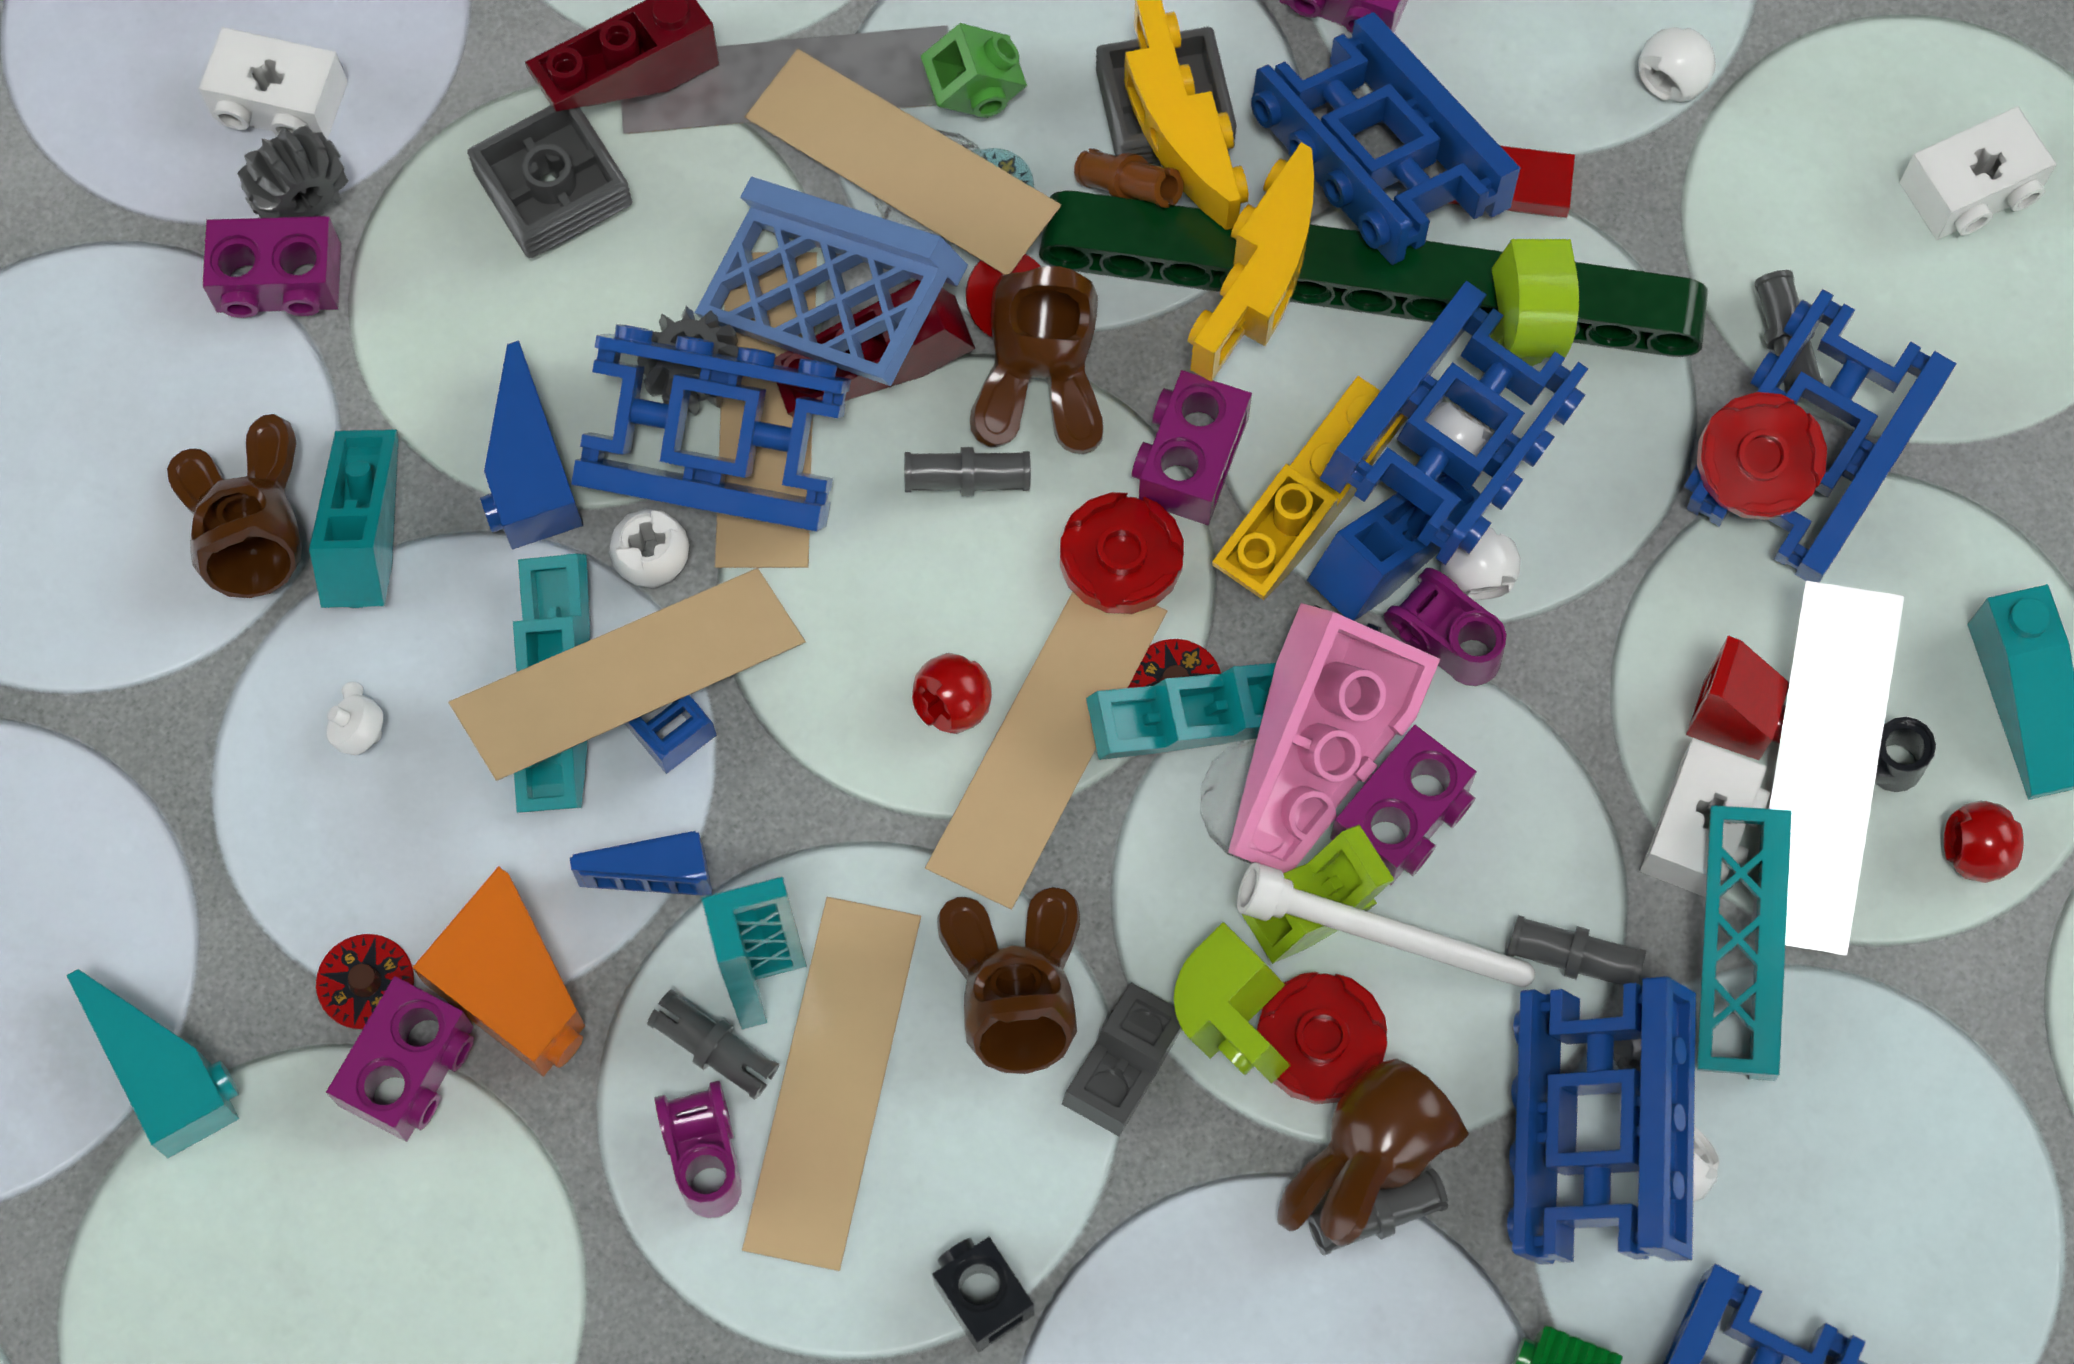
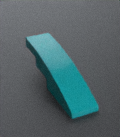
M576 553L518 559L522 621H513L516 672L590 640L587 555ZM588 740L514 773L517 813L582 808Z
M1276 663L1233 666L1221 674L1166 678L1154 686L1096 691L1088 696L1086 701L1099 760L1164 753L1257 739Z

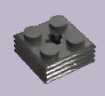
M1202 27L1180 31L1181 47L1175 49L1179 65L1189 64L1193 75L1195 94L1212 91L1217 112L1228 113L1235 146L1237 124L1214 30L1211 27ZM1133 39L1100 45L1096 48V73L1115 155L1119 156L1122 153L1129 152L1144 157L1148 163L1158 162L1159 159L1148 143L1134 114L1124 84L1125 52L1140 49L1138 40Z
M552 105L470 147L467 151L473 172L523 253L528 258L541 254L632 204L627 180L581 108L556 112ZM551 173L556 179L547 182L542 181L541 177Z

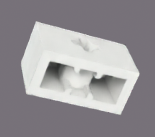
M222 27L199 90L212 117L229 128L244 130L250 126L272 131L278 136L283 128L293 133L299 127L307 125L314 133L322 132L328 140L348 81L338 55L334 51Z
M2019 106L1914 153L1899 183L1935 239L1939 240L1956 231H1959L1961 235L1973 233L1987 224L1993 217V214L2008 207H2011L2013 211H2019L2032 205L2045 193L2043 187L2057 164Z
M1693 738L1679 764L1640 872L1706 897L1709 829L1703 827L1705 822L1703 814L1704 812L1710 814L1711 805L1765 809L1770 792L1761 789L1760 785L1767 766ZM1724 823L1722 847L1742 868L1749 853V849L1739 845L1746 824ZM1747 824L1755 828L1757 827L1756 824ZM1723 861L1721 865L1720 886L1734 875Z

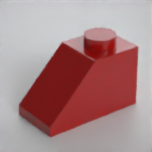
M1727 636L1703 681L1686 736L1760 760L1771 741L1780 744L1786 708L1784 701L1790 682L1742 640Z

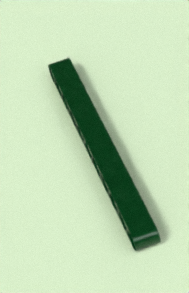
M1060 191L1050 196L1051 199L1060 203L1061 207L1043 229L1039 255L1045 263L1051 266L1069 268L1076 272L1216 292L1221 291L1227 275L1234 266L1236 239L1231 237L1232 229H1224L1199 208L1170 204L1169 208H1164L1147 201L1079 191ZM1310 224L1303 265L1290 302L1434 323L1463 284L1468 281L1487 294L1479 308L1488 314L1493 308L1499 312L1492 267L1503 251L1425 241V245L1414 249L1411 244L1408 245L1404 260L1392 265L1378 249L1371 248L1364 241L1360 231ZM1575 262L1579 286V313L1573 343L1672 357L1691 356L1702 349L1708 288L1703 283L1686 277Z

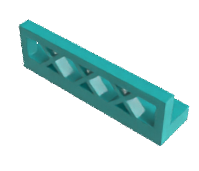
M1711 805L1697 1071L1749 1075L1748 1079L1776 1081L1779 1076L1792 810ZM1724 823L1761 825L1760 852L1742 868L1722 847ZM1723 861L1734 875L1720 886L1721 865ZM1759 865L1757 885L1748 873ZM1741 881L1757 898L1756 919L1740 933H1737L1719 913L1720 898ZM1719 926L1731 940L1717 952ZM1756 930L1754 951L1744 939ZM1737 946L1754 964L1753 985L1737 999H1734L1716 979V964ZM1715 992L1728 1005L1716 1017H1714ZM1750 997H1752L1751 1017L1741 1007ZM1734 1012L1751 1031L1749 1059L1712 1057L1713 1029Z
M783 876L701 898L717 964L742 1030L767 1023L756 980L807 967Z

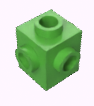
M959 23L921 55L938 107L988 118L1004 110L1008 101L1027 87L1019 63V52L1011 41L1010 35Z

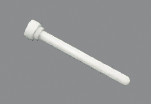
M1257 862L1252 863L1247 869L1240 885L1237 908L1239 913L1268 921L1272 916L1282 918L1286 913L1518 987L1530 985L1535 978L1533 966L1526 961L1293 888V882L1284 878L1282 870Z

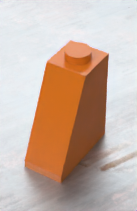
M498 866L412 968L427 987L450 1005L463 1011L468 1019L544 1077L553 1065L560 1068L574 1056L583 1041V1036L579 1033L584 1029L585 1024L510 875Z

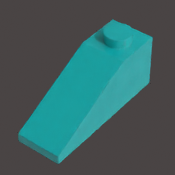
M397 429L335 431L309 547L321 608L385 606L393 560L399 440Z
M2046 584L1988 597L1967 625L2027 798L2031 800L2074 790V668L2069 641L2049 585Z
M77 969L66 975L150 1144L166 1158H170L239 1120L230 1101L239 1095V1091L221 1060L211 1064L195 1047L81 970Z

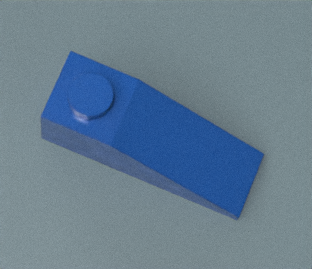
M519 340L507 344L484 468L491 494L480 497L492 533L504 529L512 550L583 526Z
M1442 472L1436 481L1461 498L1448 518L1452 523L1458 525L1481 493L1473 486L1470 490L1466 489ZM1396 493L1338 531L1307 581L1346 618L1353 621L1357 620L1389 598L1439 553L1441 548L1433 542L1425 546L1417 540L1431 519V516L1399 493Z

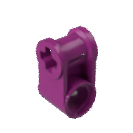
M1425 568L1418 576L1419 585L1400 606L1392 605L1383 615L1387 626L1403 643L1421 651H1427L1433 656L1440 658L1438 666L1451 675L1454 680L1468 686H1479L1488 683L1495 678L1501 667L1507 635L1503 623L1495 615L1467 596L1448 576L1436 569ZM1469 640L1480 641L1491 652L1483 656H1472L1464 652L1460 645Z
M720 1080L711 1082L707 1091L669 1100L665 1095L654 1097L660 1129L667 1153L671 1158L675 1181L688 1208L696 1215L705 1218H719L729 1213L738 1204L742 1193V1185L732 1144V1139H734L732 1125ZM707 1168H716L726 1173L724 1183L717 1191L711 1194H700L692 1190V1183L699 1172Z

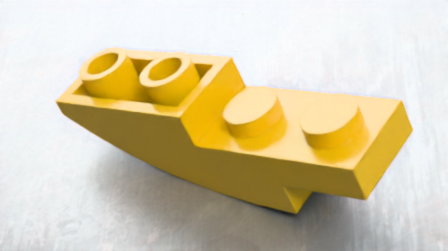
M1135 0L1134 29L1140 49L1125 52L1124 84L1134 114L1162 166L1179 171L1184 182L1183 192L1205 214L1224 229H1233L1239 217L1240 204L1248 202L1249 194L1242 166L1232 167L1228 149L1234 148L1233 131L1228 113L1217 112L1212 91L1195 94V85L1189 64L1179 65L1175 49L1181 47V35L1175 12L1165 13L1162 0Z
M1302 142L1288 162L1280 158L1274 164L1265 180L1263 191L1266 193L1256 207L1248 204L1237 218L1231 232V237L1236 239L1234 266L1222 285L1220 295L1223 296V299L1213 313L1205 309L1199 315L1189 333L1188 343L1193 345L1190 370L1211 382L1243 335L1263 346L1267 345L1282 320L1294 293L1304 261L1314 192L1312 148Z
M1359 376L1355 378L1291 465L1285 464L1214 558L1212 566L1262 600H1265L1283 582L1354 497L1357 489L1348 483L1342 492L1338 493L1319 478L1337 447L1381 390ZM1400 414L1365 460L1370 465L1374 464L1407 420V417Z

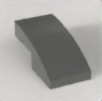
M1131 982L1103 1026L1095 1047L1067 1089L1062 1105L1120 1137L1182 1030L1175 1013V1007Z

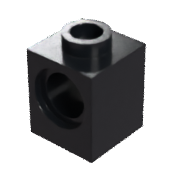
M987 1237L977 1245L974 1244L971 1238L965 1239L951 1247L938 1258L937 1261L941 1268L932 1274L934 1286L978 1353L1035 1316L1034 1303L990 1237ZM974 1274H987L998 1282L999 1292L990 1303L974 1305L967 1302L961 1295L960 1291L964 1281Z

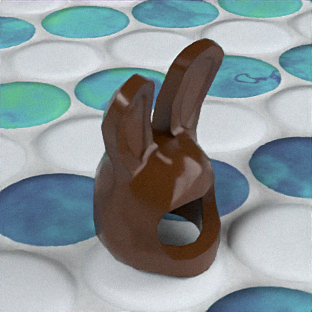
M1044 266L1026 272L1004 274L998 279L993 288L991 302V327L995 347V363L984 381L970 412L971 432L982 444L988 447H1000L1016 437L1020 427L1030 378L1047 380L1054 435L1058 443L1065 450L1076 454H1086L1094 451L1103 441V418L1094 391L1085 373V360L1095 330L1098 295L1093 282L1085 276L1069 268Z
M275 414L263 415L256 419L249 427L246 435L247 476L224 480L216 463L207 452L201 449L190 448L179 452L171 459L167 467L168 480L172 490L194 515L190 539L192 566L208 586L228 597L254 598L273 593L288 582L302 558V545L296 516L285 496V487L292 470L297 442L290 422Z
M1055 887L1044 889L1037 893L1030 901L1027 912L1025 946L1011 945L998 949L988 913L977 900L968 897H957L946 902L938 914L937 929L940 941L955 966L967 980L964 994L966 1041L985 1066L1003 1073L1028 1074L1046 1069L1065 1056L1077 1033L1073 994L1063 969L1072 951L1080 927V912L1078 902L1065 889Z
M1392 1059L1373 1065L1349 1086L1339 1100L1332 1117L1331 1141L1327 1148L1310 1160L1285 1188L1279 1204L1278 1224L1288 1231L1299 1229L1309 1218L1329 1188H1331L1321 1211L1320 1228L1323 1234L1338 1246L1349 1245L1360 1237L1371 1215L1379 1189H1395L1418 1178L1424 1168L1437 1155L1446 1149L1458 1147L1469 1136L1459 1113L1436 1084L1411 1064L1399 1059Z

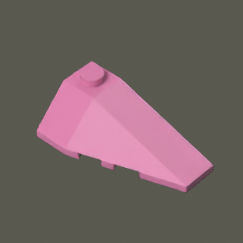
M1301 603L1276 662L1228 852L1250 862H1257L1282 870L1283 873L1295 869L1337 816L1336 808L1358 781L1365 782L1376 769L1377 765L1374 761L1396 734L1402 736L1415 721L1440 658L1335 612Z

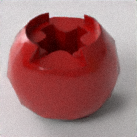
M945 653L927 661L915 675L912 690L913 706L919 717L928 726L933 725L941 731L959 734L974 728L989 712L992 698L991 681L985 670L976 661L971 662L964 656Z
M1981 800L1965 804L1949 816L1944 831V852L1946 859L1953 863L1956 872L1965 879L1988 883L2000 880L2018 868L2023 854L2024 837L2021 823L2014 820L2011 811L2001 804Z

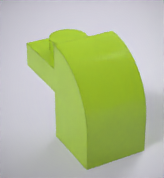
M1511 239L1492 267L1498 310L1504 316L1490 338L1530 366L1541 363L1544 358H1550L1554 352L1565 358L1571 349L1575 337L1579 313V286L1571 239Z
M1360 824L1342 831L1307 864L1283 873L1285 879L1293 882V888L1365 911L1370 910L1377 904L1374 898L1395 880ZM1286 913L1282 918L1272 916L1268 921L1242 914L1272 964L1308 949L1339 931Z
M1222 922L1191 953L1179 972L1174 991V1007L1178 1022L1188 1038L1207 1057L1211 1059L1220 1050L1244 1076L1255 1067L1272 1084L1290 1066L1276 1049L1249 1023L1285 984L1250 947Z

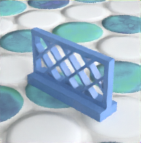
M751 176L740 196L750 206V209L701 299L695 314L702 318L712 310L718 316L720 327L730 325L737 333L817 361L835 364L837 368L891 386L944 283L958 286L968 264L941 236ZM764 229L775 233L779 248L753 260L751 250L761 231ZM815 247L821 248L825 263L799 276L795 258ZM863 262L868 263L873 279L846 292L841 273ZM783 264L788 282L762 295L758 276ZM910 278L920 280L921 282L913 298L894 308L889 289ZM830 279L835 298L808 310L804 292ZM746 283L751 301L729 312L721 310L729 292ZM878 295L883 314L856 327L851 308ZM793 299L797 317L776 328L771 327L767 311ZM839 314L844 333L823 344L817 343L813 327ZM888 331L890 342L879 363L865 360L860 343Z

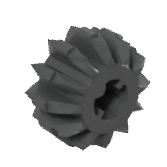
M307 125L299 127L293 133L283 128L278 136L271 140L262 138V146L258 150L244 155L246 165L237 173L241 181V188L246 194V201L253 212L259 215L260 218L324 215L323 208L341 199L339 190L348 182L344 173V166L339 159L341 155L331 140H327L322 132L314 133Z
M686 306L681 315L682 320L677 322L661 314L659 325L662 332H653L652 342L676 346L677 336L694 337L715 342L713 353L737 357L738 346L735 345L738 340L735 330L730 325L719 327L718 316L712 310L700 320H695L693 311ZM640 356L637 358L638 365L645 366L644 375H646V378L644 379V384L647 392L652 397L662 395V400L665 404H669L673 376L675 374L682 373L700 377L701 368ZM691 391L688 405L689 412L696 416L700 409V401L706 399L711 404L720 408L723 397Z

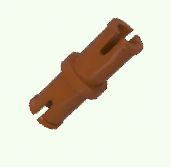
M1089 148V153L1085 150L1080 153L1074 165V175L1080 185L1109 191L1111 196L1143 200L1160 207L1169 208V204H1177L1184 190V182L1178 170L1148 164L1144 157L1129 152L1116 156Z

